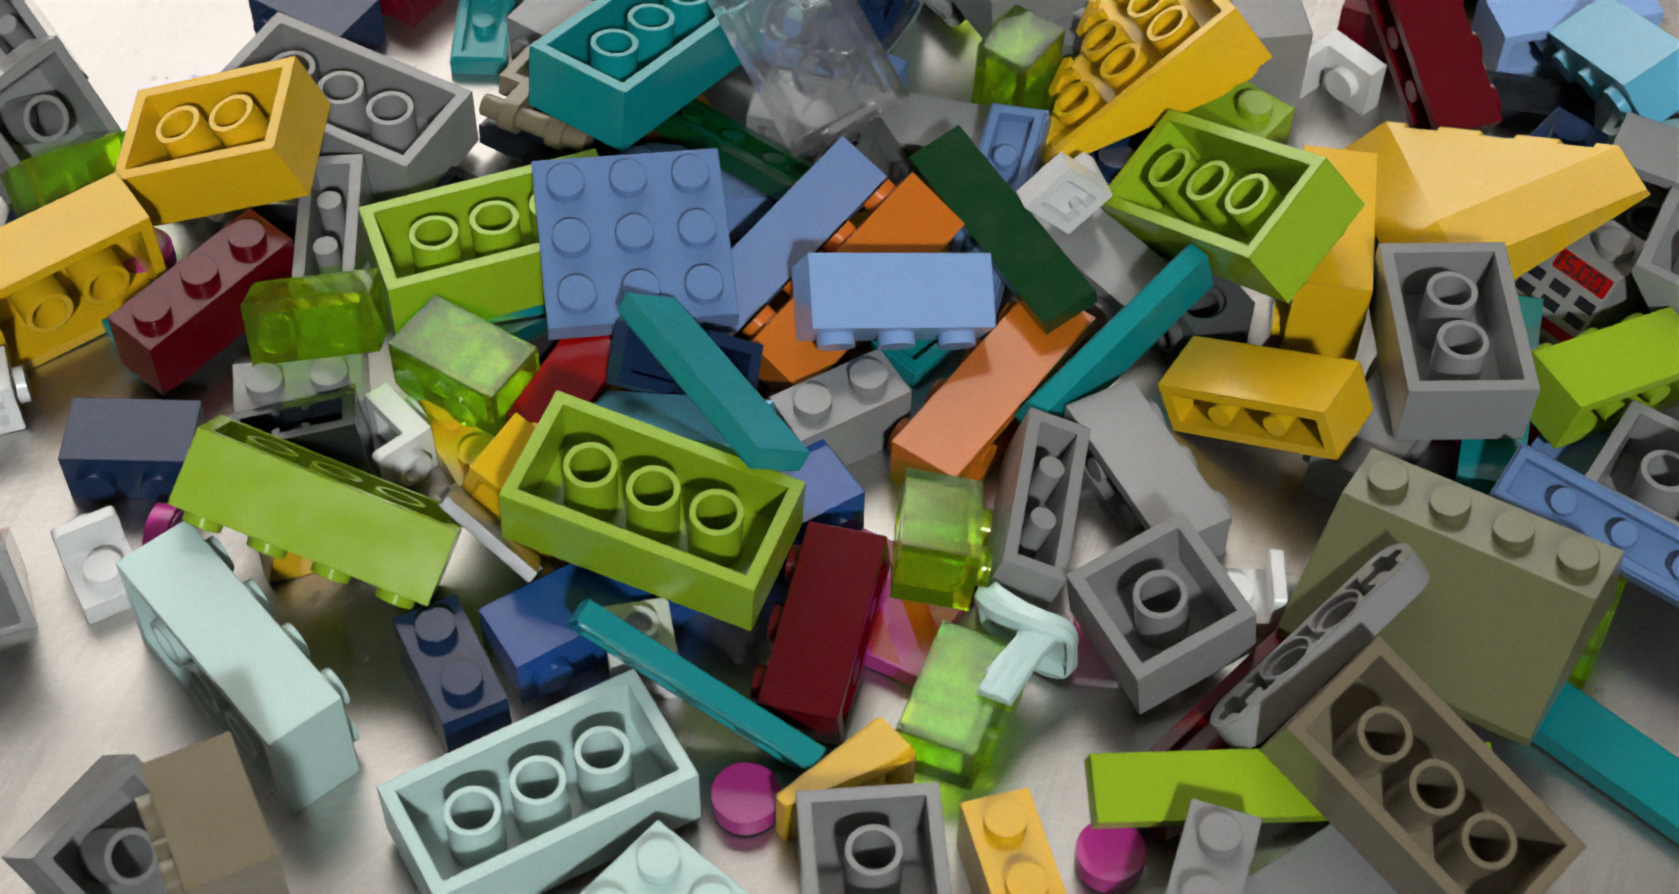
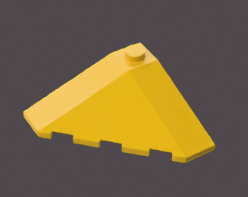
M1089 0L1075 30L1077 35L1084 39L1079 55L1075 57V60L1071 57L1062 59L1048 89V93L1056 102L1051 114L1052 123L1042 158L1047 164L1058 153L1063 152L1072 159H1075L1082 152L1092 153L1157 125L1169 109L1184 113L1222 97L1237 85L1250 80L1257 73L1259 67L1272 58V55L1238 9L1229 0Z
M1385 121L1344 148V150L1378 153L1375 236L1379 243L1505 242L1514 280L1651 195L1619 145L1596 143L1594 147L1563 144L1560 139L1516 135L1514 139L1485 136L1482 131L1439 127L1437 131L1410 128L1407 123Z

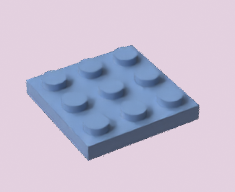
M718 148L532 161V180L548 340L613 335L615 322L623 320L617 310L626 292L676 298L701 328L738 325L739 307Z

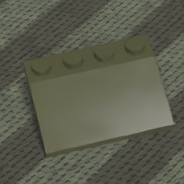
M1372 448L1343 490L1277 625L1276 635L1286 639L1377 553L1391 545L1407 543L1429 569L1430 580L1421 593L1362 649L1380 636L1460 718L1528 748L1614 602L1624 551Z

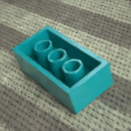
M595 0L529 45V105L623 152L764 48L768 0Z

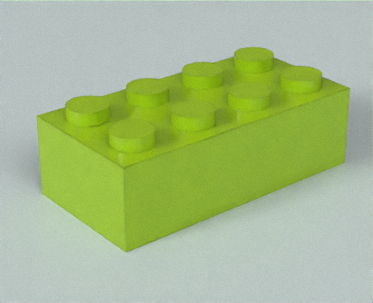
M1169 109L1111 182L1109 188L1113 196L1101 207L1154 252L1174 259L1187 245L1193 243L1208 255L1213 275L1289 304L1296 293L1306 284L1310 275L1333 245L1343 236L1347 227L1365 204L1327 157Z
M591 149L555 159L598 157L599 155L596 149ZM532 164L358 207L369 262L397 342L545 304Z
M557 390L499 493L502 537L745 630L752 631L802 525L806 482L775 470L748 468L740 457Z
M222 414L197 427L167 503L184 510L181 519L194 527L213 533H221L223 526L249 536L246 544L260 553L281 559L286 557L287 552L313 561L311 570L314 573L342 584H349L351 577L377 586L375 596L387 603L405 609H413L415 602L428 607L440 586L463 529V526L439 507L440 501Z

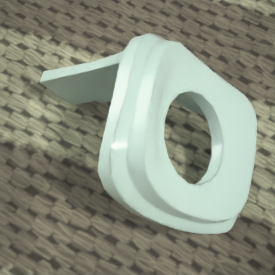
M994 582L989 587H978L974 594V600L981 627L1004 650L985 669V674L987 675L977 688V694L1011 706L1033 672L1054 679H1065L1077 668L1079 637L1075 626L1069 620L1027 603L1003 588L998 582Z

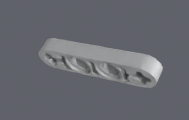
M1407 543L1394 544L1372 557L1222 698L1210 715V723L1231 749H1251L1268 738L1421 593L1430 580V571L1411 546Z

